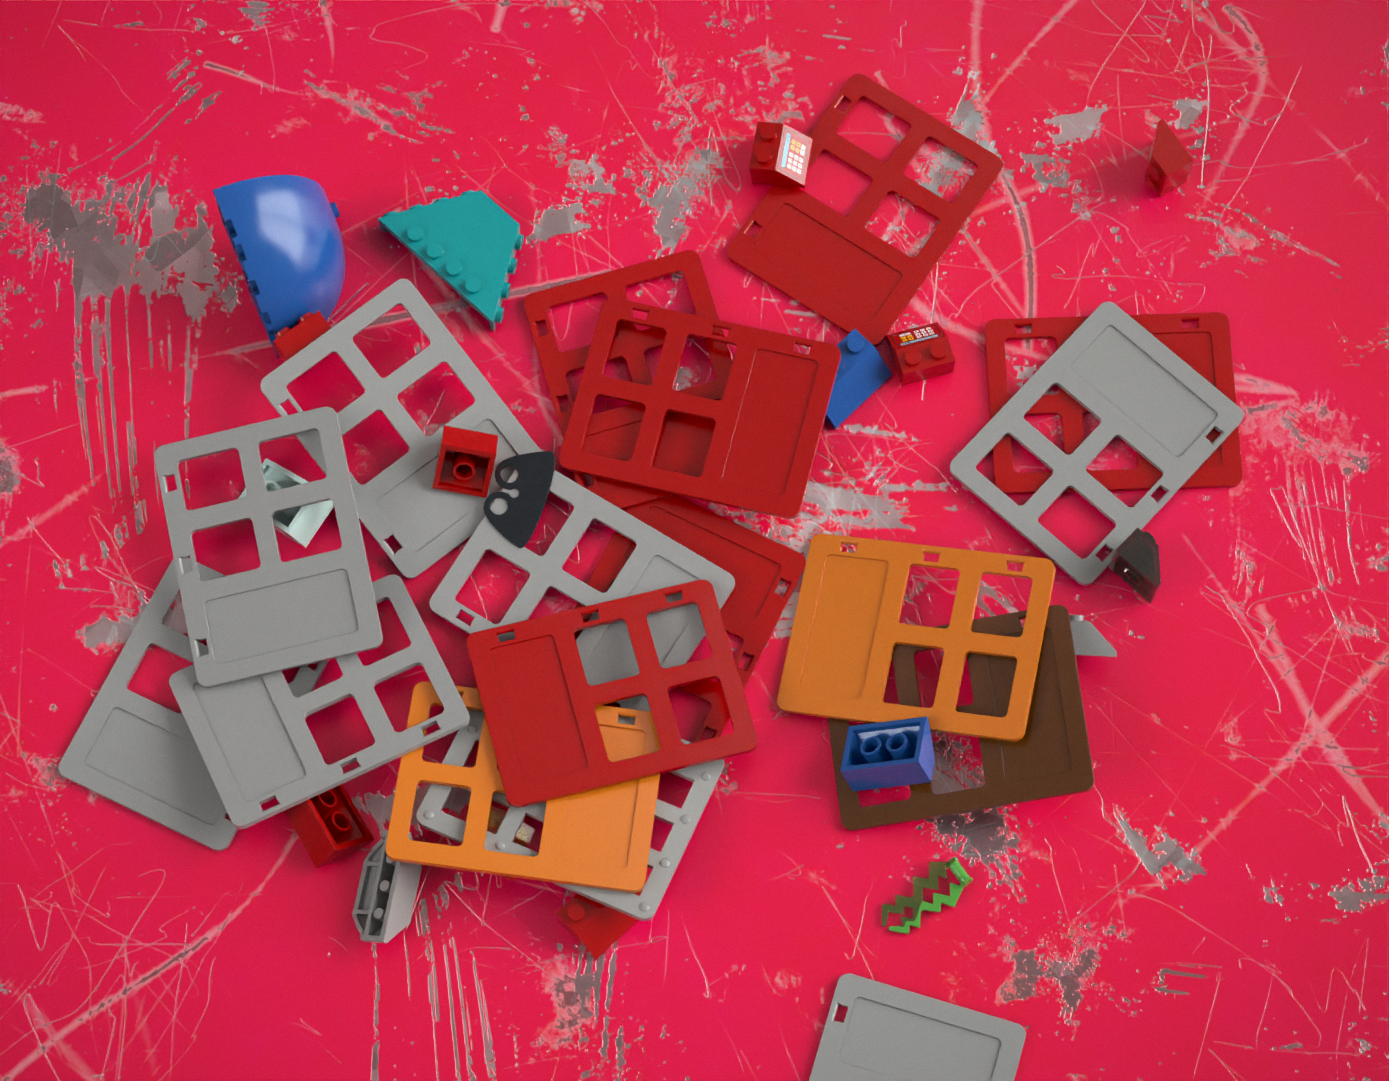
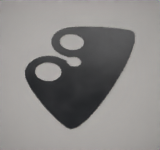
M551 451L521 454L500 462L495 470L496 482L504 489H517L519 496L512 498L509 493L494 492L484 502V513L490 523L518 548L524 547L530 540L544 509L555 467V455ZM513 466L518 470L517 480L507 483L501 478V471L505 467ZM496 498L504 499L508 505L506 512L500 515L494 514L490 509L491 502Z

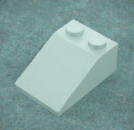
M267 458L262 463L268 491L308 483L307 480ZM246 488L244 489V491L238 499L244 498L246 496ZM327 500L277 512L273 515L274 527L280 533L306 548L333 509L334 503L332 500Z

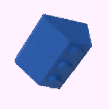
M855 328L837 345L841 352V360L825 421L835 430L892 376L891 371L876 348Z
M927 716L849 726L840 772L852 791L931 782L935 756Z

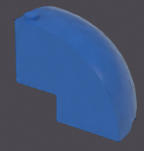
M271 175L242 180L214 189L213 193L222 223L241 265L248 290L272 347L276 339L275 335L286 327L292 329L299 324L298 319L308 312L314 314L320 311L327 321L337 305L342 292L346 259L343 239L336 221L340 214L335 202H329L323 187L316 181L302 176ZM273 347V349H274V351H275V354H276V356H277V359L280 358V357L278 356V354H277L275 348Z

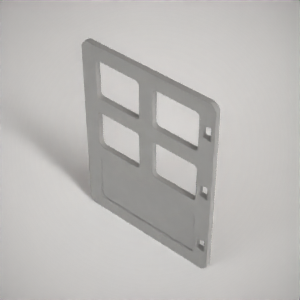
M399 279L265 376L261 381L260 388L281 417L288 415L281 406L287 400L291 402L298 413L304 412L288 392L287 385L329 354L337 353L365 390L363 395L337 413L342 436L374 412L381 411L409 447L408 453L364 485L359 484L350 471L349 473L360 521L405 578L413 579L473 535L485 516L483 509L485 500L490 494L501 492L503 489L495 479V470L498 464L513 456L541 452V450L412 282L407 279ZM402 305L428 338L430 345L389 376L382 378L355 345L353 337L395 306ZM441 363L448 364L474 398L473 405L445 426L498 435L497 453L486 498L432 488L443 427L432 435L426 436L397 399L401 392ZM313 430L296 434L297 439L327 476L319 431ZM513 466L505 467L501 471V478L507 482L516 468ZM392 535L402 547L396 554L385 541V539Z
M1103 302L951 461L950 473L1078 584L1087 586L1098 578L1239 426L1243 419V411L1115 303ZM1053 385H1058L1100 421L1098 427L1070 455L1065 454L1024 419V415ZM1215 428L1221 434L1211 443L1206 436ZM1006 435L1012 436L1053 473L1034 495L1021 506L1017 505L976 469L981 460ZM1115 437L1125 441L1162 473L1159 481L1134 507L1125 505L1086 471V467ZM1161 487L1167 493L1156 502L1151 495ZM1067 488H1073L1115 525V528L1085 559L1079 558L1038 522V518ZM1106 546L1112 552L1101 562L1095 555Z
M321 407L162 445L157 448L154 459L196 677L202 686L211 688L376 649L382 644L383 634L339 419L333 408ZM313 430L319 431L327 469L326 478L275 491H268L259 445L263 442ZM237 449L247 491L246 496L241 499L195 510H187L179 473V464L183 461ZM175 476L177 490L169 492L166 477ZM332 500L342 542L341 548L282 562L273 515L277 512ZM247 519L252 520L261 562L260 567L216 579L201 581L192 540L193 533ZM190 557L193 571L184 574L181 558ZM206 640L209 654L200 657L197 641Z
M515 469L507 483L517 480V469ZM554 470L549 492L572 505L574 510L546 553L539 556L525 547L518 548L508 541L490 523L485 515L430 598L429 604L433 613L470 635L474 632L528 620L549 588L556 589L585 607L696 580H707L713 586L718 606L721 610L735 587V579L727 571ZM503 488L501 491L509 493L512 498L519 496L517 489L508 490ZM496 498L490 509L494 514L500 515L506 512L508 505L504 499ZM594 520L603 523L637 545L606 593L597 591L562 569L588 526ZM486 551L494 552L530 575L513 604L498 624L490 622L455 600L457 594ZM682 593L665 596L667 603L682 600ZM690 604L647 615L646 618L660 666L662 668H670L687 664L705 635L698 607L695 604ZM461 611L474 618L471 626L456 618ZM598 612L593 613L589 621L599 619ZM617 621L583 629L576 639L582 666L589 685H598L639 674L625 622ZM514 631L497 635L499 642L515 639ZM645 696L615 702L620 705V708L650 712Z
M181 558L184 574L192 572L191 559ZM173 559L63 755L58 768L64 778L215 851H224L231 844L238 828L230 820L226 819L228 814L182 712L176 713L127 688L145 653L152 645H156L194 664L189 637L163 625L165 617L180 592ZM197 562L201 581L226 576ZM198 642L200 657L209 654L208 646ZM329 660L319 662L315 671L307 667V665L300 667L294 680L288 684L294 697H301L313 691Z
M388 575L372 582L376 604L385 600L391 602L411 645L368 666L362 665L357 653L335 658L343 673L342 677L301 697L293 696L282 671L211 688H206L197 681L194 664L171 675L169 685L231 822L236 828L246 829L451 734L469 723V712L399 576ZM421 665L425 669L444 707V711L407 730L396 732L374 687L380 682ZM353 697L375 739V743L366 749L328 765L324 762L305 719L307 716L343 699ZM436 723L438 724L439 730L424 736L423 729ZM358 761L360 767L347 773L343 772L342 767ZM277 798L278 805L263 811L262 804Z
M847 973L838 980L809 1081H1014L1026 1038V1031L1018 1023ZM838 1005L848 1008L844 1023L834 1021Z

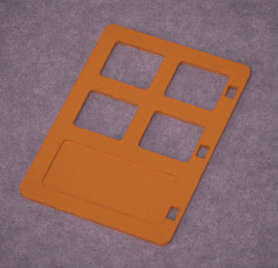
M817 534L810 542L777 697L778 706L787 713L864 723H879L927 716L930 731L1012 742L1019 741L1025 735L1056 573L1053 562L1046 558ZM842 544L857 545L856 552H842ZM924 553L939 554L938 562L924 561ZM1008 562L1024 564L1022 572L1007 570ZM920 566L960 572L950 625L947 628L926 627L899 622L911 567ZM990 574L1032 580L1024 629L1020 637L972 632L974 613L983 575ZM902 644L944 650L935 701L931 708L883 702L893 649L896 645ZM969 653L1017 659L1008 712L1005 717L956 711L965 659Z
M424 681L415 685L406 730L428 720L432 706H443L431 682ZM456 686L459 694L462 695V700L467 710L481 711L484 714L478 688ZM604 705L595 708L607 757L611 762L657 752L661 749L651 712ZM485 715L474 767L426 762L422 759L424 746L401 756L385 847L386 855L389 859L398 862L628 893H638L644 888L660 774L546 801L539 854L532 857L488 851L484 847L492 797L495 793L505 794L501 776L497 769L498 765ZM618 716L635 718V724L618 723ZM427 728L422 730L424 736H426ZM419 783L467 788L471 791L464 838L460 846L409 839L415 795Z

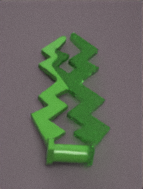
M953 857L948 862H929V879L913 876L914 895L909 898L895 894L896 905L882 903V927H886L889 912L904 915V907L913 908V918L900 916L902 926H890L889 931L909 934L910 926L920 929L922 911L940 913L941 904L954 908L963 888L968 886L974 879L967 874L958 862L959 859L957 857ZM949 868L960 882V885L950 883V896L933 893V904L923 901V888L938 890V876L947 879L946 869Z

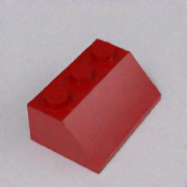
M342 784L284 811L317 868L336 863L374 840Z
M641 890L640 892H638V893H633V894H636V895L640 896L642 890ZM579 894L572 897L556 912L557 921L595 960L639 921Z

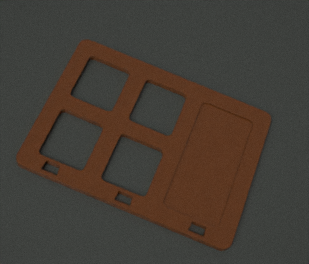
M1052 605L1048 609L1025 735L1022 739L1015 742L979 737L985 784L982 787L934 794L931 780L929 783L910 785L911 796L907 800L861 807L858 791H852L840 772L849 726L856 725H850L849 720L828 718L841 823L849 831L1083 793L1091 790L1095 784L1070 614L1062 605ZM1027 610L973 620L971 630L977 633L1020 637L1024 629L1020 619L1026 618ZM950 624L942 625V626H936L935 628H943V629H945V628H947ZM902 644L894 647L892 659L899 705L921 707L915 655L918 652L935 648ZM969 653L967 658L973 702L970 705L956 707V711L1005 717L1008 712L1017 659Z

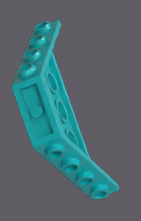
M473 190L466 191L458 197L450 199L447 197L440 198L432 204L424 206L421 204L414 205L406 211H392L378 218L380 230L390 232L488 320L490 328L493 331L495 330L496 323L502 322L504 308L501 305L503 298L508 299L511 283H508L509 275H514L516 271L517 259L514 258L516 250H521L524 235L520 234V224L482 190L476 192Z

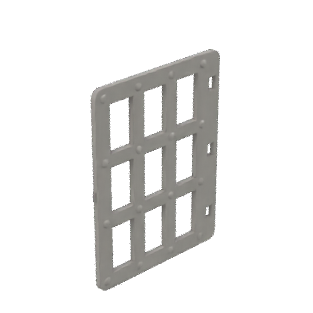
M468 711L470 715L469 723L458 730L442 764L465 766L476 742H480L484 714L481 711ZM618 716V723L634 725L635 719ZM681 739L684 744H691V742ZM716 760L670 772L693 782V785L681 809L659 799L656 801L654 818L671 824L673 827L661 852L650 848L647 867L651 868L652 871L640 896L628 892L561 883L554 884L640 921L651 920L662 901L723 771L724 760ZM431 784L416 813L418 824L423 828L462 844L466 822L442 812L453 787ZM495 793L492 801L509 809L497 833L493 834L487 831L485 849L502 853L537 856L538 852L514 843L513 840L526 815L544 823L546 803L542 802L514 808L508 804L504 793Z

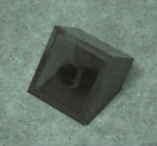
M1137 527L1115 550L1109 568L1146 601L1151 603L1161 584L1159 547L1156 544L1155 538L1147 531L1142 532Z

